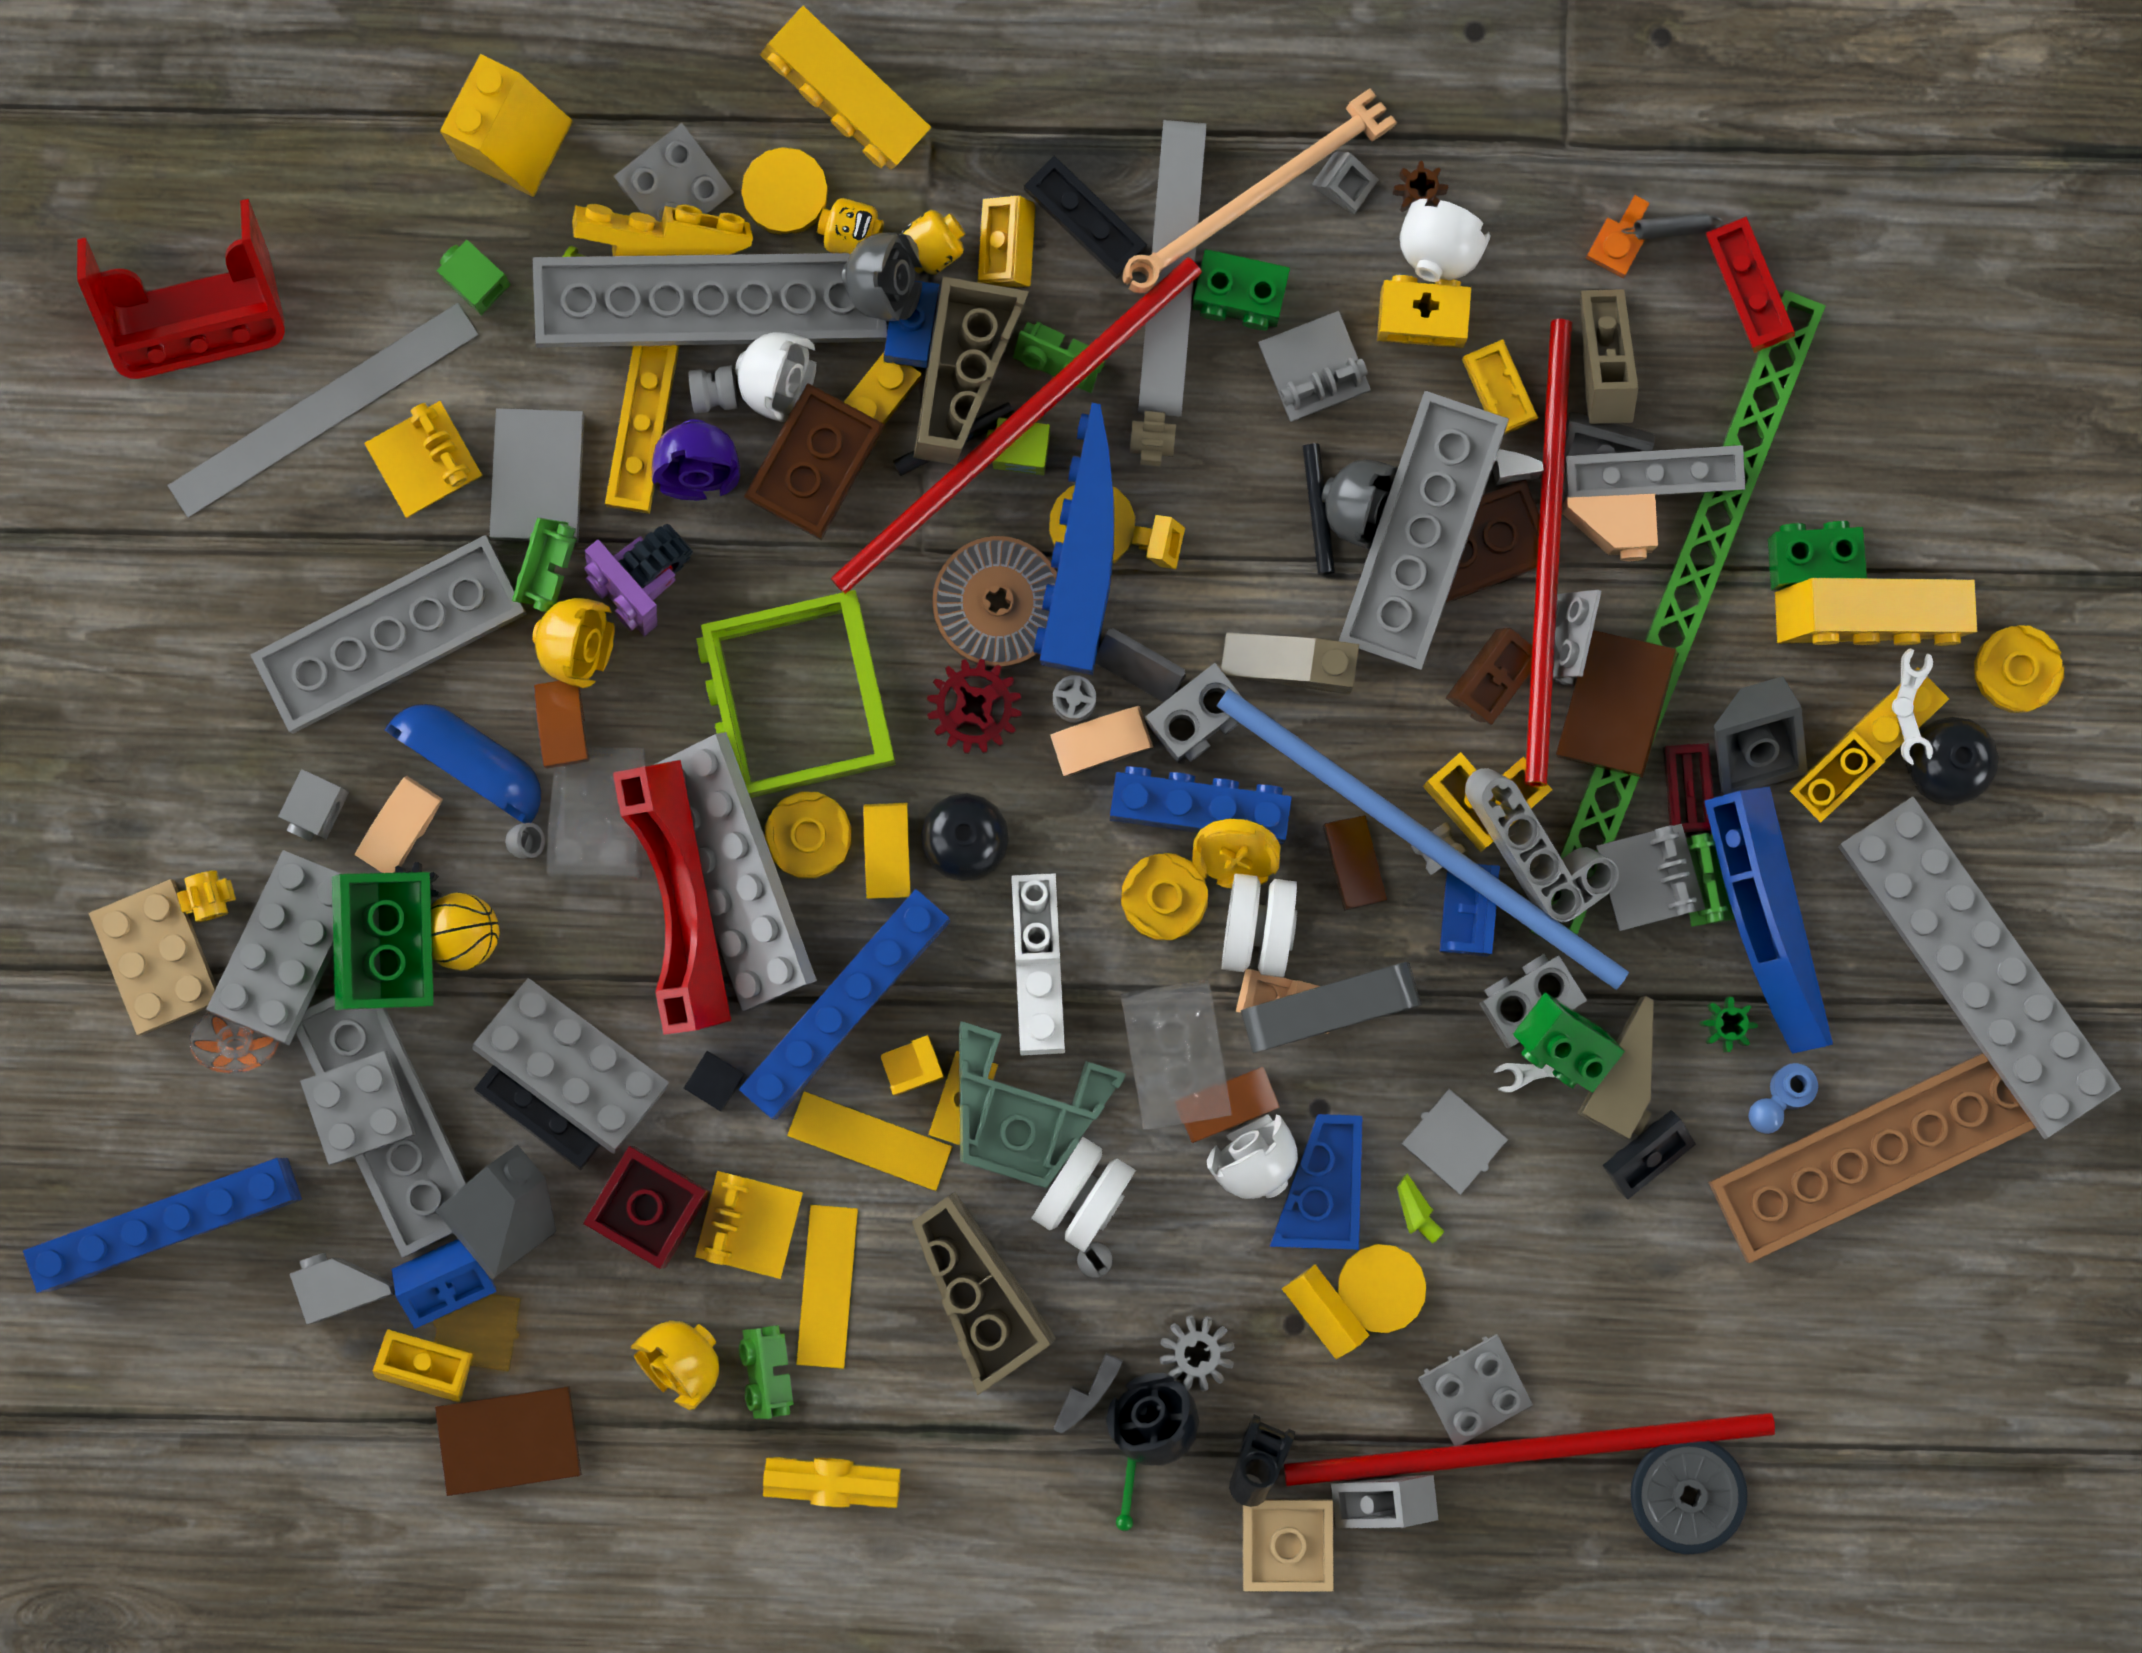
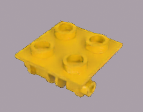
M441 401L429 407L426 403L415 406L410 411L412 414L410 418L364 443L406 518L483 476Z
M717 1171L695 1257L711 1263L727 1265L781 1279L803 1192Z

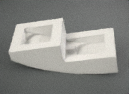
M1501 449L1498 451L1492 468L1495 485L1520 482L1525 479L1526 481L1538 479L1544 471L1541 461L1530 456Z

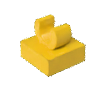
M1155 515L1152 529L1135 526L1131 543L1139 545L1140 550L1147 551L1146 557L1159 567L1176 570L1185 527L1172 517Z

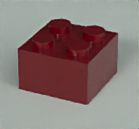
M628 1146L583 1224L655 1267L664 1269L667 1267L711 1191L639 1148Z

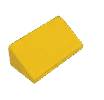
M1021 196L983 199L978 266L979 283L1003 287H1030L1036 208L1034 202Z
M1315 1264L1282 1288L1336 1360L1360 1346L1370 1336Z
M387 1329L373 1368V1374L375 1378L460 1402L473 1354Z

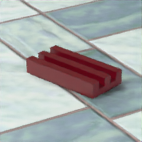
M1709 743L1663 747L1670 826L1681 824L1675 756L1681 754L1687 823H1682L1684 833L1712 832L1704 802L1714 798ZM1694 753H1699L1704 822H1697L1691 755Z

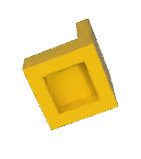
M928 1035L881 1055L893 1096H898L945 1078Z

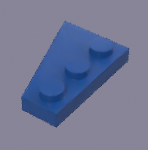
M1317 1114L1269 1247L1359 1250L1363 1116Z

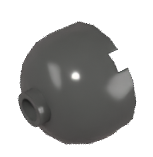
M885 232L874 234L856 245L843 267L842 281L852 303L860 312L868 317L885 321L906 320L911 317L917 308L922 292V282H915V267L922 268L917 244L910 235Z
M1363 459L1348 464L1338 472L1335 478L1331 477L1328 479L1323 489L1322 501L1326 503V516L1329 525L1338 537L1370 550L1394 481V475L1398 469L1397 467L1380 461Z

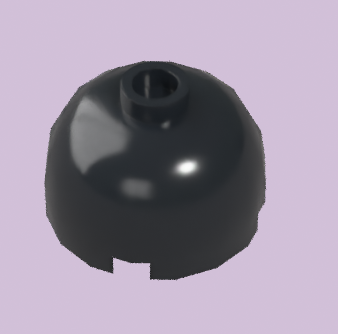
M1948 717L1933 721L1919 731L1921 737L1928 740L1932 745V758H1927L1924 746L1921 743H1915L1909 750L1914 765L1906 761L1908 773H1911L1912 780L1917 785L1915 786L1921 795L1934 803L1954 806L1972 801L1988 789L1997 773L1999 756L1995 741L1984 727L1970 719Z
M970 793L950 795L935 804L925 817L921 832L923 851L932 867L946 878L960 881L979 880L995 871L1005 858L1009 842L1007 823L998 807L986 798Z
M1148 1373L1128 1382L1125 1385L1128 1390L1121 1395L1119 1400L1114 1397L1109 1405L1106 1418L1109 1435L1127 1457L1142 1465L1163 1466L1177 1461L1188 1452L1196 1439L1199 1416L1193 1397L1183 1384L1175 1381L1172 1376L1166 1373Z

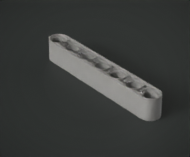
M1163 120L1152 253L1158 252L1198 224L1207 123ZM1196 247L1164 268L1159 274L1155 285L1185 258L1189 257L1195 262ZM1193 282L1146 323L1138 413L1145 414V411L1165 412L1166 416L1181 417Z

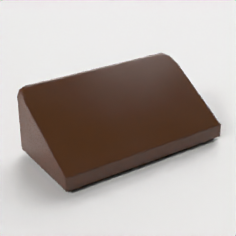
M1366 816L1325 823L1322 827L1344 911L1387 901Z

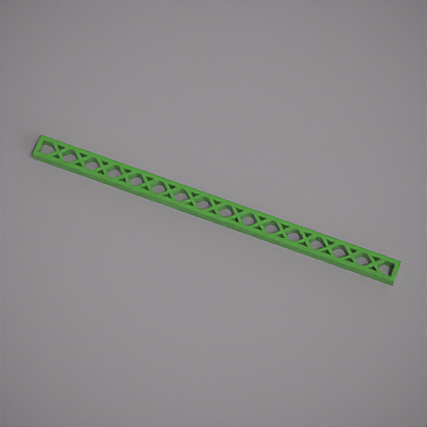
M1785 290L1781 295L1785 309L1787 310L1789 305L1811 314L1808 324L1805 328L1795 331V337L1759 351L1722 444V447L1740 446L1741 443L1737 436L1738 431L1752 424L1755 425L1761 443L1758 447L1744 452L1745 490L1717 491L1719 496L1713 499L1714 492H1703L1644 641L1662 646L1658 636L1661 628L1676 623L1683 639L1681 645L1674 648L1678 654L1654 739L1826 306L1788 290ZM1802 338L1799 346H1797L1795 341ZM1785 345L1793 362L1791 367L1775 372L1769 358V353ZM1762 371H1764L1766 377L1759 380ZM1786 378L1782 387L1779 380ZM1770 384L1777 400L1776 405L1760 412L1753 397L1754 391ZM1748 409L1750 417L1744 419V416ZM1770 417V420H1769L1768 425H1767V427H1766V424H1765V422H1764V419H1767V418ZM1755 457L1752 465L1750 466L1748 459ZM1739 496L1735 506L1732 499ZM1723 503L1730 519L1729 524L1713 532L1707 520L1706 512L1708 509ZM1701 528V531L1704 536L1697 538L1698 532ZM1723 536V539L1719 546L1716 539ZM1707 543L1714 562L1712 566L1697 572L1690 557L1691 550ZM1685 568L1688 576L1681 578V575ZM1708 576L1703 586L1700 579ZM1691 583L1699 600L1696 606L1681 612L1674 593L1677 588ZM1669 608L1672 616L1665 618ZM1692 616L1687 626L1685 618ZM1594 767L1559 855L1561 859L1570 854L1573 849L1582 848L1578 838L1581 829L1595 823L1603 838L1602 844L1615 841L1639 777L1606 769L1609 777L1601 780L1605 769ZM1629 776L1625 787H1623L1620 779ZM1612 783L1619 802L1616 808L1601 813L1594 795L1597 789ZM1590 809L1593 817L1585 820L1588 810ZM1612 817L1610 825L1607 827L1605 819ZM1594 864L1593 868L1588 870L1587 879L1595 874L1597 864ZM1555 894L1551 899V905L1555 904L1558 901H1553ZM1587 910L1571 920L1568 929L1576 935L1579 932ZM1530 929L1529 933L1539 936Z

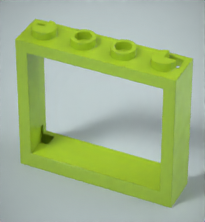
M851 590L847 594L842 592L701 625L703 637L696 638L698 653L702 664L709 662L713 678L705 681L711 706L719 705L722 722L715 723L716 733L727 732L750 798L896 765L856 590ZM843 613L875 754L752 782L721 641Z

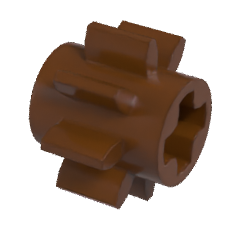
M1419 161L1417 169L1411 173L1405 168L1401 169L1399 176L1406 184H1398L1393 189V195L1403 197L1401 212L1406 211L1413 202L1419 199H1427L1425 206H1438L1440 200L1435 196L1445 195L1448 191V185L1439 184L1440 168L1431 171L1424 168L1423 161ZM1416 183L1423 184L1424 191H1427L1425 197L1418 196L1417 189H1414Z

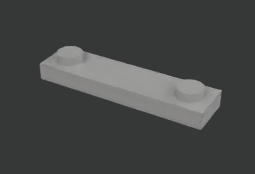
M1743 445L1565 457L1567 498L1745 490Z

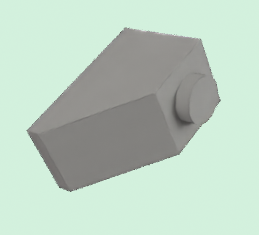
M325 1253L300 1261L302 1269L290 1273L307 1325L395 1295L393 1282L342 1258L327 1260Z
M1434 1475L1393 1476L1331 1483L1336 1528H1404L1439 1520Z

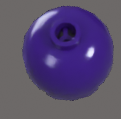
M691 419L672 427L658 440L652 458V481L654 485L656 482L660 484V492L666 496L680 500H707L703 491L720 489V496L728 494L738 485L740 479L738 453L729 435L720 428L702 420Z

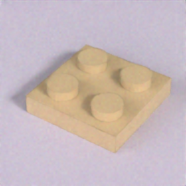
M1265 1499L1258 1506L1248 1507L1243 1505V1591L1333 1592L1332 1499Z

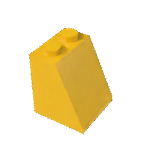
M480 54L440 132L457 160L534 197L573 121L519 72Z

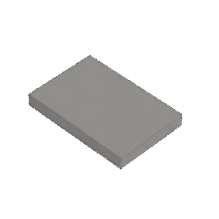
M496 408L489 535L492 540L530 541V536L538 517L568 522V526L576 529L574 537L577 538L576 543H579L585 419L583 411Z

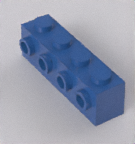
M1126 766L1125 773L1116 772L1110 821L1199 833L1200 829L1215 821L1242 819L1264 826L1275 835L1279 844L1283 845L1286 841L1292 796L1282 795L1283 788L1258 784L1256 791L1238 789V781L1214 778L1212 785L1195 783L1196 776L1177 772H1170L1169 779L1151 777V769Z

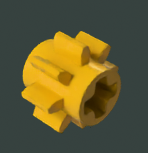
M216 870L198 873L185 878L187 890L177 892L181 912H186V914L193 913L196 922L209 921L227 915L226 903L236 900L231 880H227V878L219 880Z

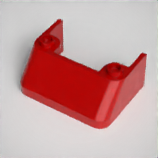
M249 199L240 201L242 239L231 243L226 250L225 260L229 272L147 292L139 276L130 270L118 268L100 272L87 238L77 239V281L113 366L119 374L130 379L146 378L271 348L282 341L285 334L284 316L270 254Z

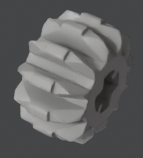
M1192 1315L1186 1316L1188 1332L1183 1333L1176 1323L1170 1325L1171 1331L1179 1339L1177 1342H1174L1168 1338H1162L1160 1344L1165 1348L1174 1349V1354L1163 1355L1159 1359L1162 1365L1177 1362L1178 1365L1170 1370L1168 1375L1176 1379L1182 1372H1185L1186 1375L1182 1384L1187 1390L1192 1386L1193 1377H1198L1201 1391H1207L1208 1382L1205 1375L1211 1373L1215 1381L1221 1384L1225 1379L1215 1368L1219 1364L1231 1369L1234 1362L1228 1358L1220 1357V1353L1230 1352L1235 1349L1233 1342H1225L1219 1345L1216 1342L1226 1334L1227 1329L1224 1326L1218 1327L1212 1335L1208 1334L1212 1325L1211 1317L1205 1316L1202 1321L1201 1330H1196L1195 1319ZM1197 1341H1202L1207 1344L1203 1349L1210 1351L1207 1360L1200 1359L1197 1366L1191 1365L1187 1362L1191 1357L1189 1355L1184 1356L1187 1346L1195 1347Z

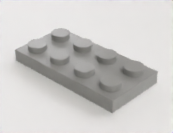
M285 850L282 851L206 1008L207 1011L290 1046L334 953L332 876L340 873Z
M529 978L526 979L486 1027L472 1047L475 1052L612 1154H615L669 1084L667 1080Z

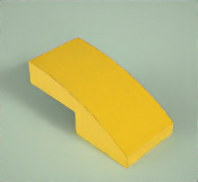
M908 803L864 804L866 898L909 897L911 894Z

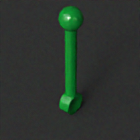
M1129 1457L1127 1460L1121 1514L1116 1518V1526L1121 1531H1128L1133 1526L1130 1510L1136 1461L1131 1460Z

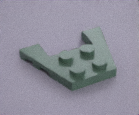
M961 1021L959 1026L960 1161L1047 1189L1077 1147L1079 1139L1092 1121L1097 1119L1105 1107L1104 1104L1114 1090L1118 1089L1122 1084L1126 1074L1085 1061L1071 1105L988 1079V1075L1001 1034Z

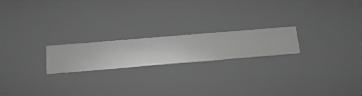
M457 303L167 486L189 518L479 334L459 303Z

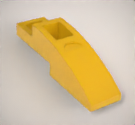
M589 204L587 208L575 206L572 220L575 238L611 244L613 256L731 255L750 247L753 241L750 222H745L742 217L731 213H721L719 216L704 214L700 209L684 204L677 205L676 208L665 206L661 222L656 221L654 217L645 213L633 212L630 216L613 213L610 208L599 204Z
M1928 676L1917 689L1913 701V713L1918 728L1949 700ZM1901 683L1874 706L1790 790L1820 823L1886 762L1885 760L1905 741L1897 715L1892 710V703L1897 698Z

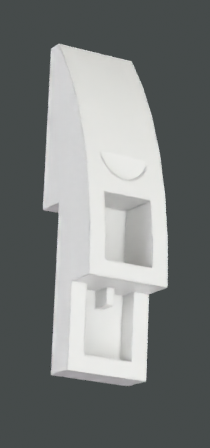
M1056 873L1012 876L1020 1054L1065 1053Z

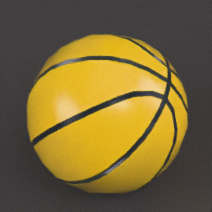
M457 892L448 894L431 905L432 960L443 967L462 971L472 969L490 957L497 946L500 933L498 919L488 903L475 895Z

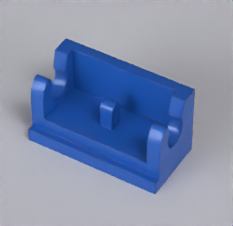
M1478 864L1499 879L1500 866ZM1448 870L1446 872L1439 952L1488 957L1493 951L1497 905Z
M459 1239L391 1269L396 1298L415 1329L497 1292L493 1280Z

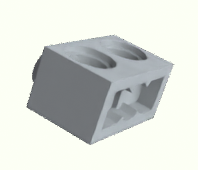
M1216 663L1208 667L1145 717V723L1177 763L1185 756L1190 762L1211 746L1207 741L1208 738L1219 730L1226 735L1240 724L1225 712L1214 714L1209 712L1204 706L1203 699L1212 692L1224 695L1228 689H1231L1241 696ZM1177 719L1189 721L1194 728L1193 736L1185 741L1173 738L1169 732V726L1173 721Z
M1542 954L1521 967L1526 975L1510 983L1506 976L1484 990L1488 998L1480 1002L1479 1005L1506 1048L1519 1043L1513 1033L1542 997L1538 989V982L1543 975H1552L1558 980L1560 992L1555 999L1569 1008L1574 1009L1587 1001L1559 955L1548 961L1545 954ZM1505 998H1515L1521 1003L1523 1013L1517 1022H1509L1503 1018L1500 1006Z

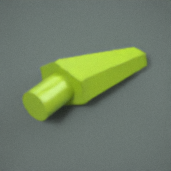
M1407 1173L1399 1182L1397 1190L1408 1231L1412 1234L1418 1230L1433 1244L1441 1237L1444 1230L1429 1217L1433 1209Z

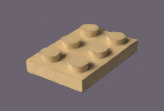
M172 879L89 913L136 1035L140 1036L206 1009L217 987L189 915L186 912H181L177 897L179 890L175 880Z

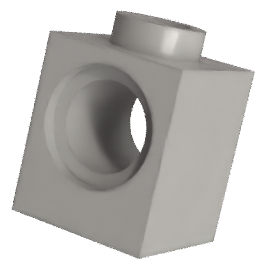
M301 769L278 817L290 822L286 831L311 842L314 834L327 839L349 792Z

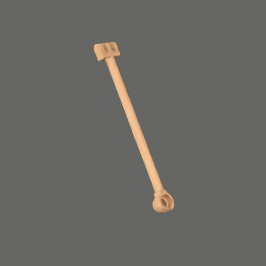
M1371 88L1349 102L1346 110L1352 116L1350 120L1158 252L1152 253L1149 256L1136 255L1130 258L1123 270L1124 283L1130 284L1128 289L1135 293L1150 291L1164 268L1355 136L1364 132L1370 141L1373 142L1397 124V121L1391 115L1378 124L1375 119L1381 116L1387 109L1382 102H1379L1367 110L1364 106L1372 102L1376 94ZM1134 272H1141L1146 276L1147 281L1144 283L1132 281V274Z

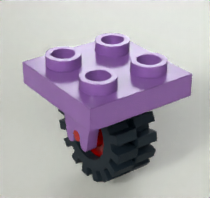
M670 524L656 528L653 533H648L644 539L639 536L614 556L598 539L585 549L586 567L584 569L589 575L586 581L601 599L608 595L617 607L614 611L616 616L628 630L632 631L637 628L645 637L657 627V605L653 600L676 580L674 578L675 573L680 571L684 567L683 564L689 561L693 551Z

